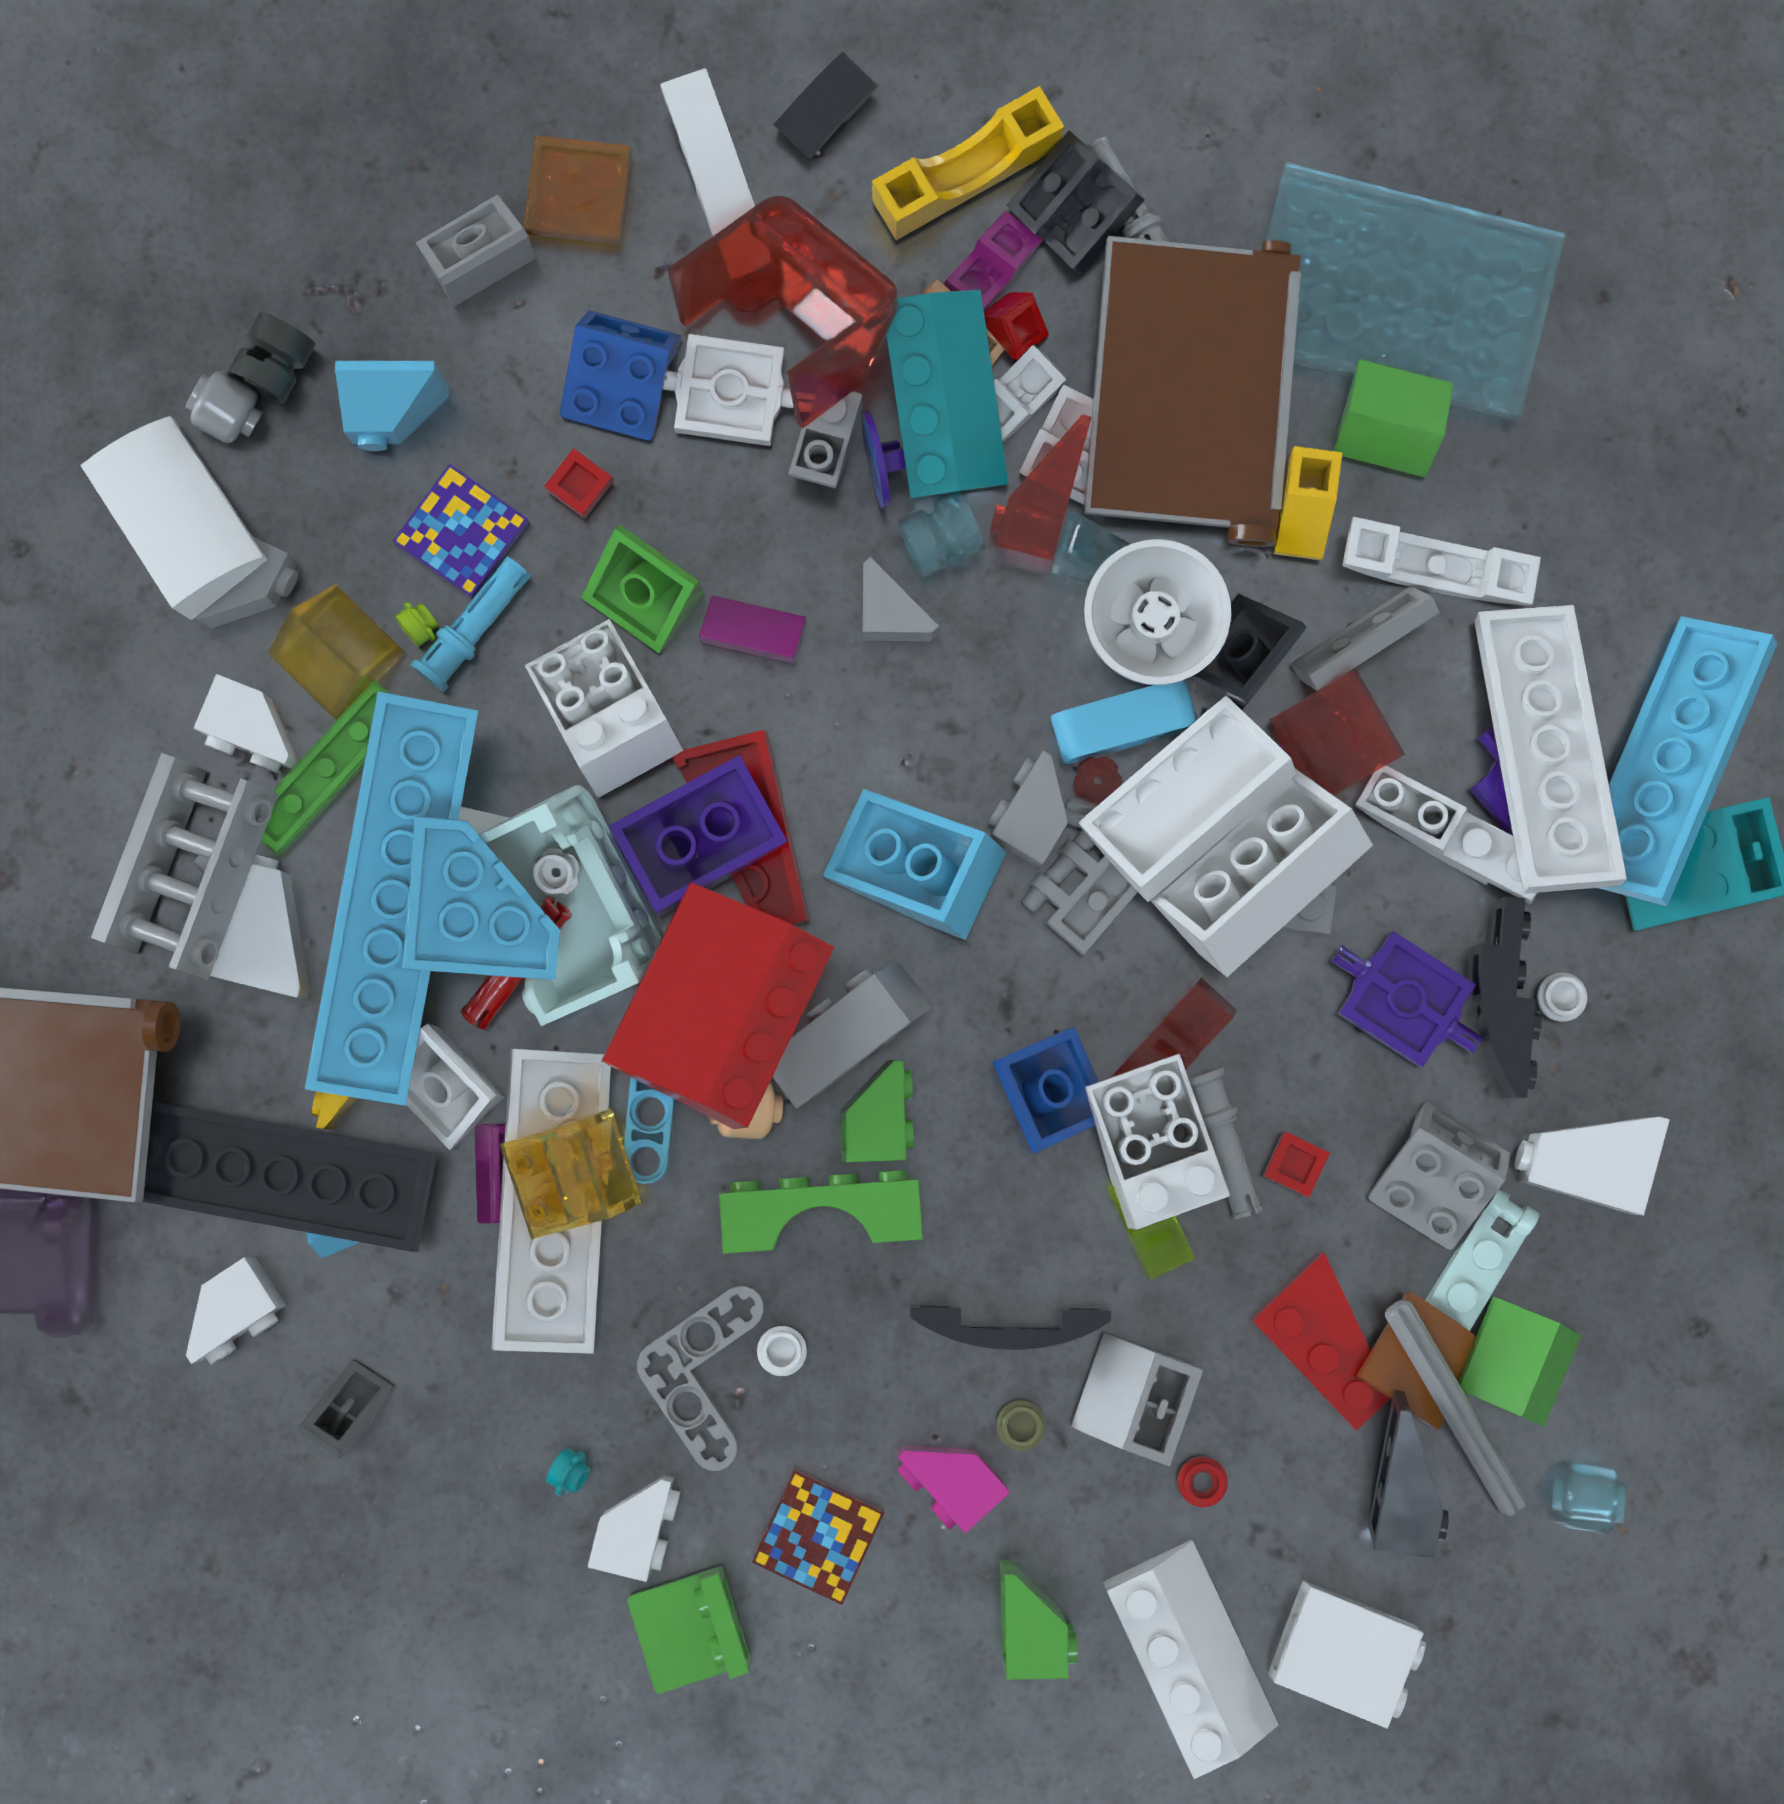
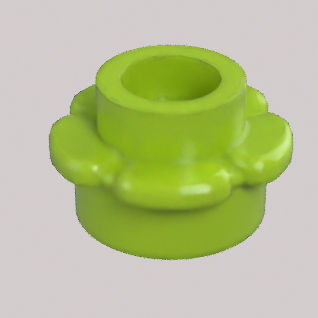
M404 602L403 606L405 608L394 616L401 629L417 647H420L428 640L434 641L436 637L433 630L439 625L422 603L413 608L409 602Z

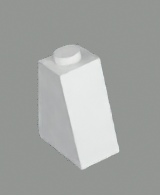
M255 855L210 976L308 1000L310 988L291 875L277 870L279 861Z
M1645 1117L1532 1133L1528 1141L1523 1140L1516 1154L1514 1166L1515 1169L1520 1170L1517 1181L1627 1214L1644 1215L1670 1119Z

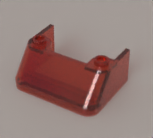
M775 196L763 200L667 269L679 320L685 326L722 300L736 311L752 313L762 310L777 299L826 341L825 344L786 372L796 423L802 428L809 425L863 384L899 307L897 289L892 280L797 202L783 196Z

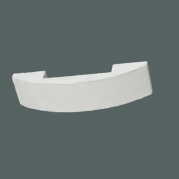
M1352 517L1342 566L1378 579L1408 587L1413 586L1425 591L1479 601L1530 606L1533 604L1541 557L1496 547L1486 551L1400 532L1399 526Z

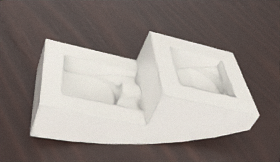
M1032 345L1000 379L994 380L1003 442L1022 427L1061 389L1063 384L1065 385L1069 381V378L1037 345Z

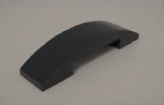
M910 1305V1318L941 1336L961 1343L990 1349L1024 1350L1054 1346L1081 1338L1111 1322V1311L1107 1308H1058V1327L961 1326L960 1306Z

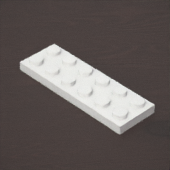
M1574 605L1478 612L1474 623L1524 894L1621 886L1627 880Z
M510 1049L492 1333L493 1350L594 1354L611 1066L601 1062L604 1054Z

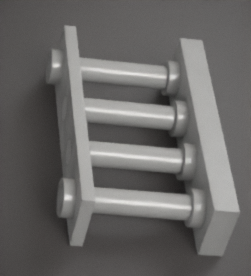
M161 753L91 938L134 953H138L143 940L174 952L169 965L170 968L208 980L219 956V950L265 828L271 818L278 794L241 778L235 793L203 784L206 770L176 757ZM195 802L227 812L217 840L185 830ZM177 848L209 858L199 887L167 876ZM160 894L192 905L182 933L150 922Z

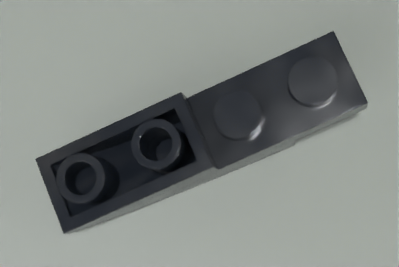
M1503 897L1495 901L1491 944L1481 943L1471 947L1470 979L1471 982L1476 984L1471 994L1478 1034L1483 1036L1481 1044L1493 1075L1506 1098L1521 1099L1527 1098L1528 1089L1533 1090L1536 1084L1537 1062L1536 1060H1531L1532 1040L1537 1041L1540 1036L1542 1015L1540 1011H1535L1536 999L1516 997L1517 989L1522 990L1526 980V961L1520 960L1521 941H1527L1529 937L1531 914L1528 911H1524V898Z

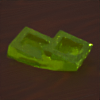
M1112 1183L1105 1185L1125 1231L1150 1280L1195 1259L1176 1216L1137 1230L1130 1229L1127 1226L1114 1185Z

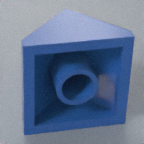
M1075 1027L992 1062L1033 1154L1096 1126L1085 1087L1099 1081Z

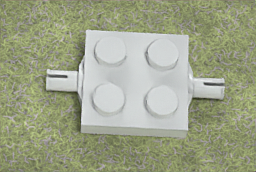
M693 334L688 335L685 358L679 366L678 372L667 371L663 390L675 391L678 403L674 425L676 433L771 446L774 421L781 411V407L807 410L812 391L784 387L782 378L785 356L784 347Z

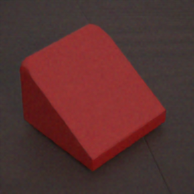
M1010 292L984 311L986 328L1014 360L1021 358L1032 345H1037L1049 336L1032 292Z

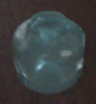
M1572 1464L1566 1471L1565 1480H1554L1552 1509L1562 1510V1521L1569 1529L1608 1534L1612 1532L1616 1523H1624L1627 1483L1619 1482L1618 1474L1613 1469Z

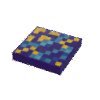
M449 464L394 538L393 543L473 599L530 522L528 518Z

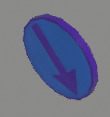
M870 411L861 412V425L867 462L876 497L883 509L890 507L887 473L906 468L904 450L900 448L899 440L880 443L873 416Z

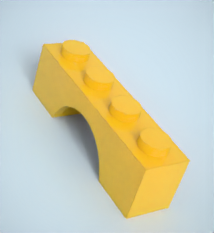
M1038 86L999 108L994 116L978 132L956 147L931 158L918 159L913 157L872 180V201L895 240H898L1048 155L1062 139L1064 125L1043 90Z

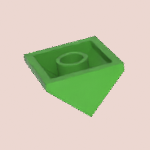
M1359 358L1332 451L1342 452L1343 457L1426 478L1445 436L1454 383Z
M619 524L614 529L581 598L657 653H660L704 594L699 580Z
M1492 1296L1458 1383L1465 1393L1545 1427L1582 1335L1561 1323Z

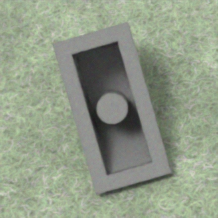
M253 537L267 558V561L196 616L195 619L212 629L276 607L281 596L287 597L293 590L298 578V571L295 570L298 563L288 553Z

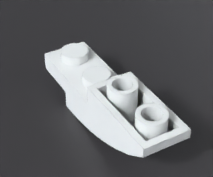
M1379 763L1356 803L1357 808L1412 844L1485 885L1491 883L1517 898H1524L1525 902L1532 904L1537 893L1524 894L1514 837L1468 813L1467 807Z

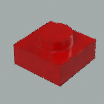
M573 448L544 487L546 491L585 519L614 480L611 475Z
M1283 1131L1262 1176L1309 1198L1330 1152Z

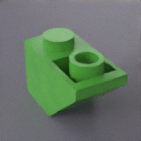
M887 1060L840 1110L841 1160L845 1162L906 1160V1149H913L912 1119H905V1100L912 1099L913 1093L911 1070H904L903 1060Z

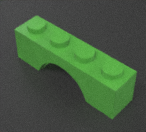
M908 1170L878 1172L879 1182L859 1183L858 1173L829 1175V1185L809 1187V1177L779 1179L780 1189L760 1190L759 1180L730 1182V1192L719 1193L723 1254L774 1250L782 1229L792 1217L806 1209L820 1206L838 1208L854 1216L864 1226L872 1243L923 1240L919 1180H908Z

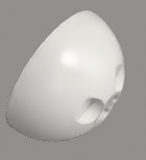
M1151 539L1125 546L1104 561L1096 571L1088 587L1085 598L1084 617L1090 642L1098 656L1107 666L1119 675L1134 682L1148 685H1167L1194 676L1208 666L1217 656L1229 632L1231 603L1222 576L1204 555L1179 542ZM1144 623L1148 628L1154 629V633L1141 625Z

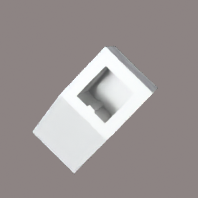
M216 674L194 726L195 730L207 736L204 744L228 755H233L235 747L253 755L250 763L278 773L281 765L292 769L298 763V759L273 700L259 690Z
M255 1256L242 1258L201 1285L186 1357L191 1364L207 1359L210 1365L236 1350L237 1348L232 1341L245 1332L249 1331L252 1337H255L279 1321L274 1313L285 1307L286 1304Z
M663 1475L602 1514L598 1523L588 1568L647 1582L652 1569L661 1571L668 1541L659 1539L664 1520L673 1522L680 1497L679 1491L672 1490L674 1476Z

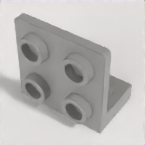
M1426 1101L1415 1116L1410 1138L1373 1186L1368 1198L1377 1206L1450 1250L1455 1247L1504 1183L1510 1153Z

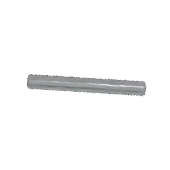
M1404 1300L1395 1302L1385 1311L1388 1323L1498 1510L1508 1516L1517 1514L1519 1510H1522L1527 1505L1525 1495L1413 1304Z

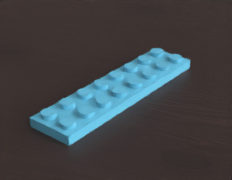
M377 692L305 1090L406 1106L431 972L402 968L415 816L459 820L478 710Z

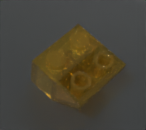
M612 1108L578 1117L500 1144L531 1239L606 1220L642 1203Z

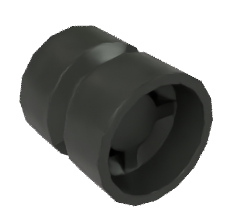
M260 312L246 336L251 344L250 347L239 349L227 373L253 387L257 394L276 403L284 404L297 381L293 370L301 369L305 366L316 343L287 322Z

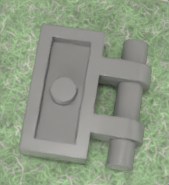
M1083 829L1073 841L1067 839L1058 849L1061 855L1044 874L1038 872L1029 883L1032 888L1020 901L1034 914L1046 900L1056 906L1058 910L1046 924L1081 955L1088 951L1138 893L1106 856L1098 863L1087 854L1095 844ZM1076 867L1087 877L1068 896L1059 886Z

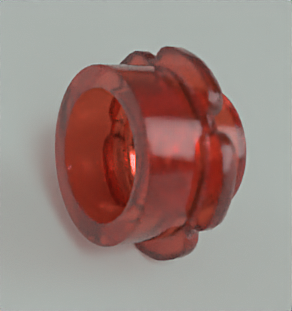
M1104 756L1096 759L1089 757L1083 760L1077 768L1078 776L1074 779V786L1078 794L1088 797L1089 802L1094 804H1100L1122 785V776L1118 774L1117 764L1112 759ZM1095 776H1101L1103 782L1095 784L1093 781Z

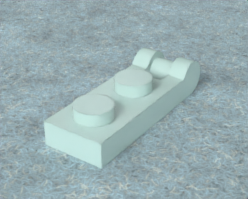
M1500 1188L1468 1228L1425 1300L1469 1331L1524 1239L1532 1231L1540 1216L1539 1212L1528 1205L1521 1208L1510 1201V1194ZM1498 1216L1511 1224L1505 1236L1491 1229Z

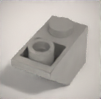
M815 381L789 469V476L836 489L850 455L861 412L863 411V394Z
M1042 751L1037 761L1027 757L1013 781L1021 786L1011 803L1002 799L988 821V824L995 827L991 838L997 844L1038 869L1042 867L1068 824L1052 756L1045 751Z

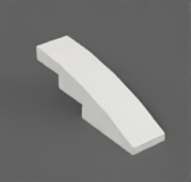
M706 68L661 83L662 94L678 134L680 146L728 279L774 264L741 164Z

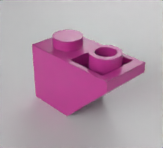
M904 1446L898 1451V1458L903 1463L897 1469L898 1472L916 1492L924 1486L936 1500L931 1509L950 1530L957 1524L966 1534L1010 1493L1008 1486L975 1449Z

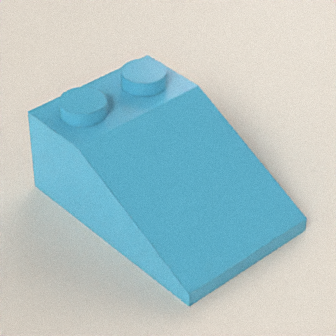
M863 789L822 876L831 882L920 923L966 940L1005 857L1006 851L985 832Z

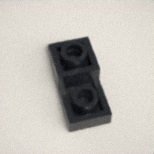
M842 52L808 85L773 125L807 158H813L843 122L849 121L879 85L845 52Z

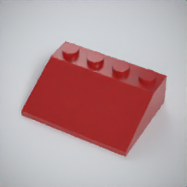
M691 882L688 884L601 1062L732 1129L748 1128L835 947L791 923Z

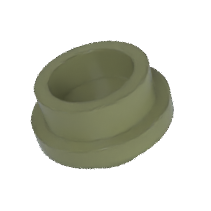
M1016 1400L1008 1403L1001 1409L997 1417L996 1429L999 1438L1007 1447L1017 1451H1026L1037 1446L1043 1439L1046 1432V1420L1040 1408L1034 1403L1026 1400Z

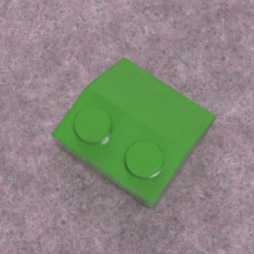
M1000 1560L1002 1662L1006 1679H1069L1068 1664H1077L1078 1661L1077 1633L1074 1632L1073 1624H1066L1061 1609L1011 1560Z

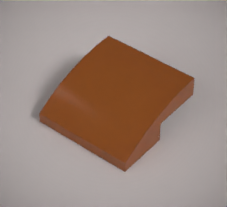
M1411 1291L1406 1292L1402 1300L1413 1304L1458 1381L1476 1336ZM1387 1323L1356 1377L1390 1399H1393L1394 1390L1404 1391L1412 1416L1438 1431L1445 1418L1390 1324Z

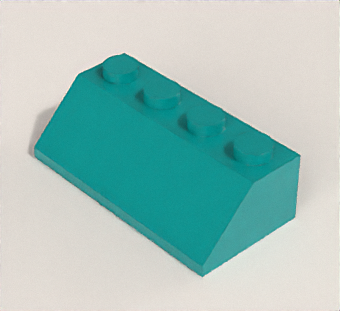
M981 290L935 292L882 300L910 497L917 499L1008 485Z

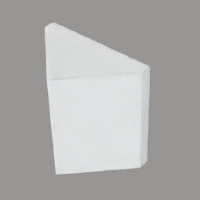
M426 1024L419 1031L406 1105L451 1150L506 1096L439 1027Z

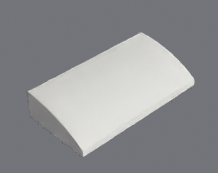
M171 416L159 419L128 433L80 465L171 608L190 620H193L267 561V558L176 420Z
M1224 696L1080 820L1078 824L1125 879L1149 902L1293 778L1296 772L1291 757L1229 697Z

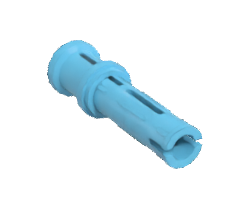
M506 557L489 581L484 584L466 606L461 615L450 627L447 625L444 628L440 627L436 632L438 639L421 660L414 659L410 666L426 681L445 693L449 688L447 681L464 660H472L476 651L473 646L505 609L518 590L531 578V575L513 559Z

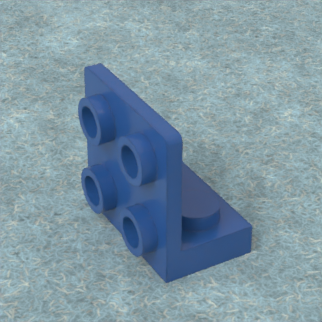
M589 310L575 325L560 416L636 438L651 440L655 433L667 368L678 354L682 335Z

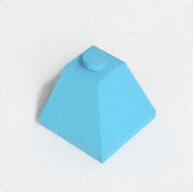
M335 361L343 431L352 444H358V448L362 450L381 451L387 449V444H401L449 398V386L435 361Z

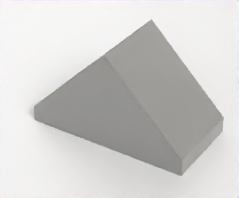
M869 557L863 563V641H932L938 635L939 625Z

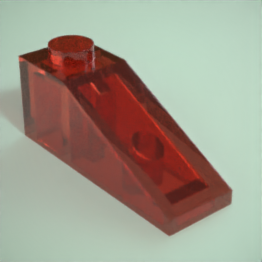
M1082 414L1008 498L1007 506L997 504L990 533L999 535L996 546L1053 561L1092 416Z

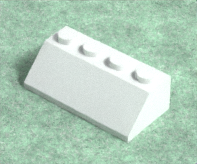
M1295 769L1296 775L1151 900L1197 953L1226 977L1233 973L1373 846L1352 808L1297 769Z
M1192 1539L1102 1582L1194 1779L1240 1758L1279 1726Z

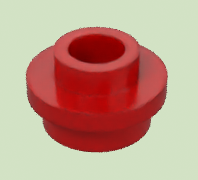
M1199 1456L1188 1460L1181 1467L1177 1483L1182 1497L1188 1503L1204 1508L1217 1504L1224 1497L1228 1487V1478L1224 1468L1216 1460L1210 1457ZM1201 1472L1208 1473L1211 1477L1210 1486L1205 1490H1197L1193 1485L1194 1477Z

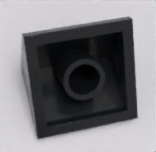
M1238 593L1231 602L1229 632L1220 652L1208 666L1190 677V679L1219 701L1224 696H1227L1243 710L1307 627L1303 622Z

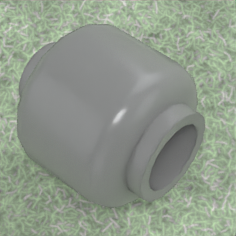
M216 371L210 377L202 374L185 408L191 411L190 421L194 427L224 443H232L238 438L240 433L250 437L263 413L255 408L258 399L257 391L224 371Z

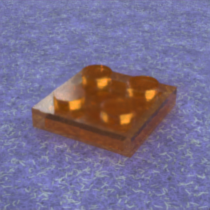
M535 135L523 223L526 234L620 245L632 155L631 147L629 145Z

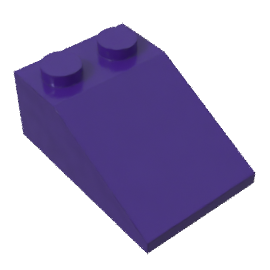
M740 755L609 825L616 843L658 918L677 909L689 883L692 882L710 890L787 843V839Z

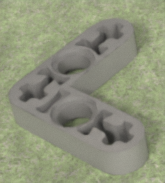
M737 1285L724 1292L649 1344L640 1353L637 1360V1371L641 1380L696 1462L702 1468L710 1471L725 1469L734 1461L738 1452V1440L734 1431L692 1369L745 1334L761 1320L764 1313L763 1298L755 1288L748 1285ZM738 1294L743 1300L751 1297L755 1302V1305L750 1309L753 1318L746 1321L742 1316H738L730 1321L727 1326L734 1332L725 1337L720 1322L709 1311L718 1307L720 1316H722L734 1306L731 1300L734 1295ZM696 1322L708 1323L715 1332V1341L706 1350L694 1349L688 1343L687 1331ZM654 1351L660 1357L667 1353L672 1357L673 1361L669 1364L668 1370L674 1380L683 1373L689 1381L677 1385L667 1397H664L659 1388L668 1385L664 1376L660 1372L651 1375L647 1370V1367L652 1363L649 1354ZM692 1392L700 1398L702 1410L697 1418L684 1420L675 1413L674 1400L678 1394ZM709 1414L716 1421V1423L710 1424L707 1427L711 1435L716 1440L724 1436L729 1443L724 1448L726 1457L722 1460H719L716 1455L708 1458L704 1455L703 1450L708 1444L701 1431L694 1439L687 1432V1430L699 1426Z

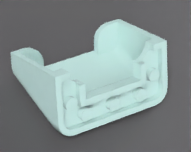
M574 785L479 833L482 840L499 860L503 862L539 907L549 895L540 891L533 879L532 866L534 861L540 859L542 853L547 849L561 848L563 853L573 854L580 865V872L577 873L579 878L577 887L569 894L559 893L557 896H549L555 898L554 907L560 901L572 913L570 920L566 921L560 929L556 980L525 979V988L522 992L524 1003L528 1010L535 1014L541 1026L641 981L663 937V932L596 802L584 787ZM559 868L552 870L554 876L559 877L561 875Z

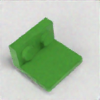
M722 1565L632 1594L628 1597L627 1603L651 1681L657 1694L728 1672L730 1679L750 1672L752 1665L751 1656Z

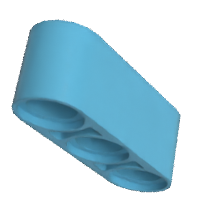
M1186 680L1167 685H1152L1073 707L1050 717L1064 764L1084 761L1183 733L1198 720Z
M631 1077L622 1159L623 1169L634 1182L641 1184L655 1183L664 1178L671 1165L677 1100ZM648 1098H657L665 1108L663 1120L655 1126L645 1125L639 1117L640 1105ZM644 1147L653 1148L660 1157L658 1170L650 1176L640 1174L634 1166L636 1153Z

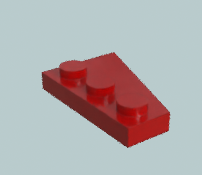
M1321 1252L1251 1321L1343 1419L1357 1431L1390 1398L1356 1377L1371 1350L1325 1253Z

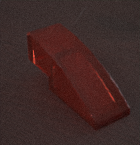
M1200 977L1109 1078L1180 1054L1186 1070L1196 1060L1200 1052L1234 1018L1237 1009Z

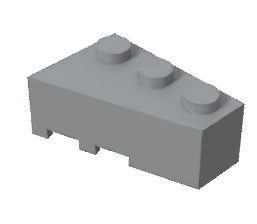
M899 961L873 975L866 968L844 985L848 991L846 996L835 1004L830 997L806 1014L811 1023L798 1033L796 1030L794 1031L773 1078L796 1109L812 1100L883 1044L885 1045L895 1038L900 1031L934 1008Z

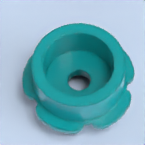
M565 1448L556 1457L546 1477V1483L556 1488V1495L563 1496L569 1491L576 1494L584 1486L591 1471V1468L586 1465L587 1457L583 1451L576 1453L569 1448Z

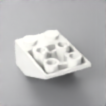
M610 619L525 665L574 759L598 798L683 751L672 728Z
M1180 1054L1085 1087L1110 1180L1127 1228L1137 1230L1230 1196Z

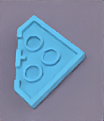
M415 816L402 968L556 980L559 928L532 899L525 888L487 846L469 822Z

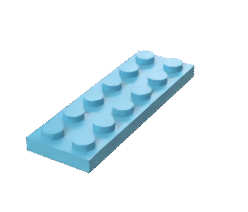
M1684 616L1680 617L1609 783L1627 880L1621 886L1599 887L1600 889L1668 906L1778 644L1772 634Z

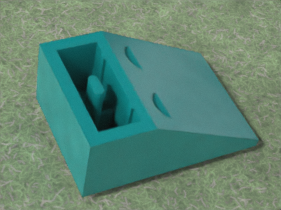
M1770 797L1707 811L1668 906L1625 895L1633 930L1637 931L1783 897L1784 852Z

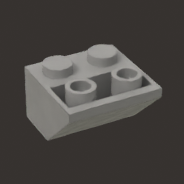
M1103 1332L1071 1427L1120 1449L1171 1466L1203 1369L1194 1364Z

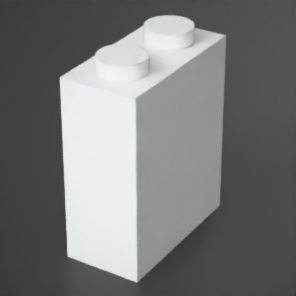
M1303 1579L1267 1674L1276 1684L1388 1729L1392 1717L1398 1718L1404 1709L1408 1691L1403 1687L1410 1669L1417 1670L1423 1659L1426 1643L1421 1639L1424 1632L1410 1622Z

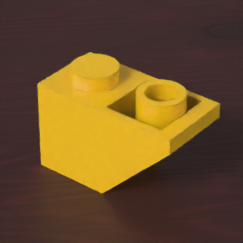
M1299 446L1292 448L1285 461L1282 509L1279 512L1277 542L1274 546L1273 554L1319 561L1323 559L1337 500L1342 452Z

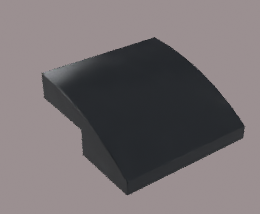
M1069 130L1006 206L1035 235L1043 239L1073 270L1082 274L1104 249L1107 237L1115 236L1145 199L1089 146Z

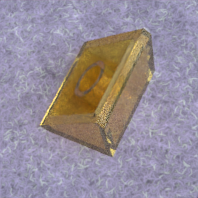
M335 584L291 609L267 653L337 720L373 680L377 682L406 652Z

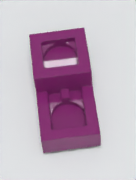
M1005 210L978 239L974 250L947 277L944 286L950 291L981 290L983 310L985 311L1021 271L1041 245L1043 239L1035 235L1028 227Z

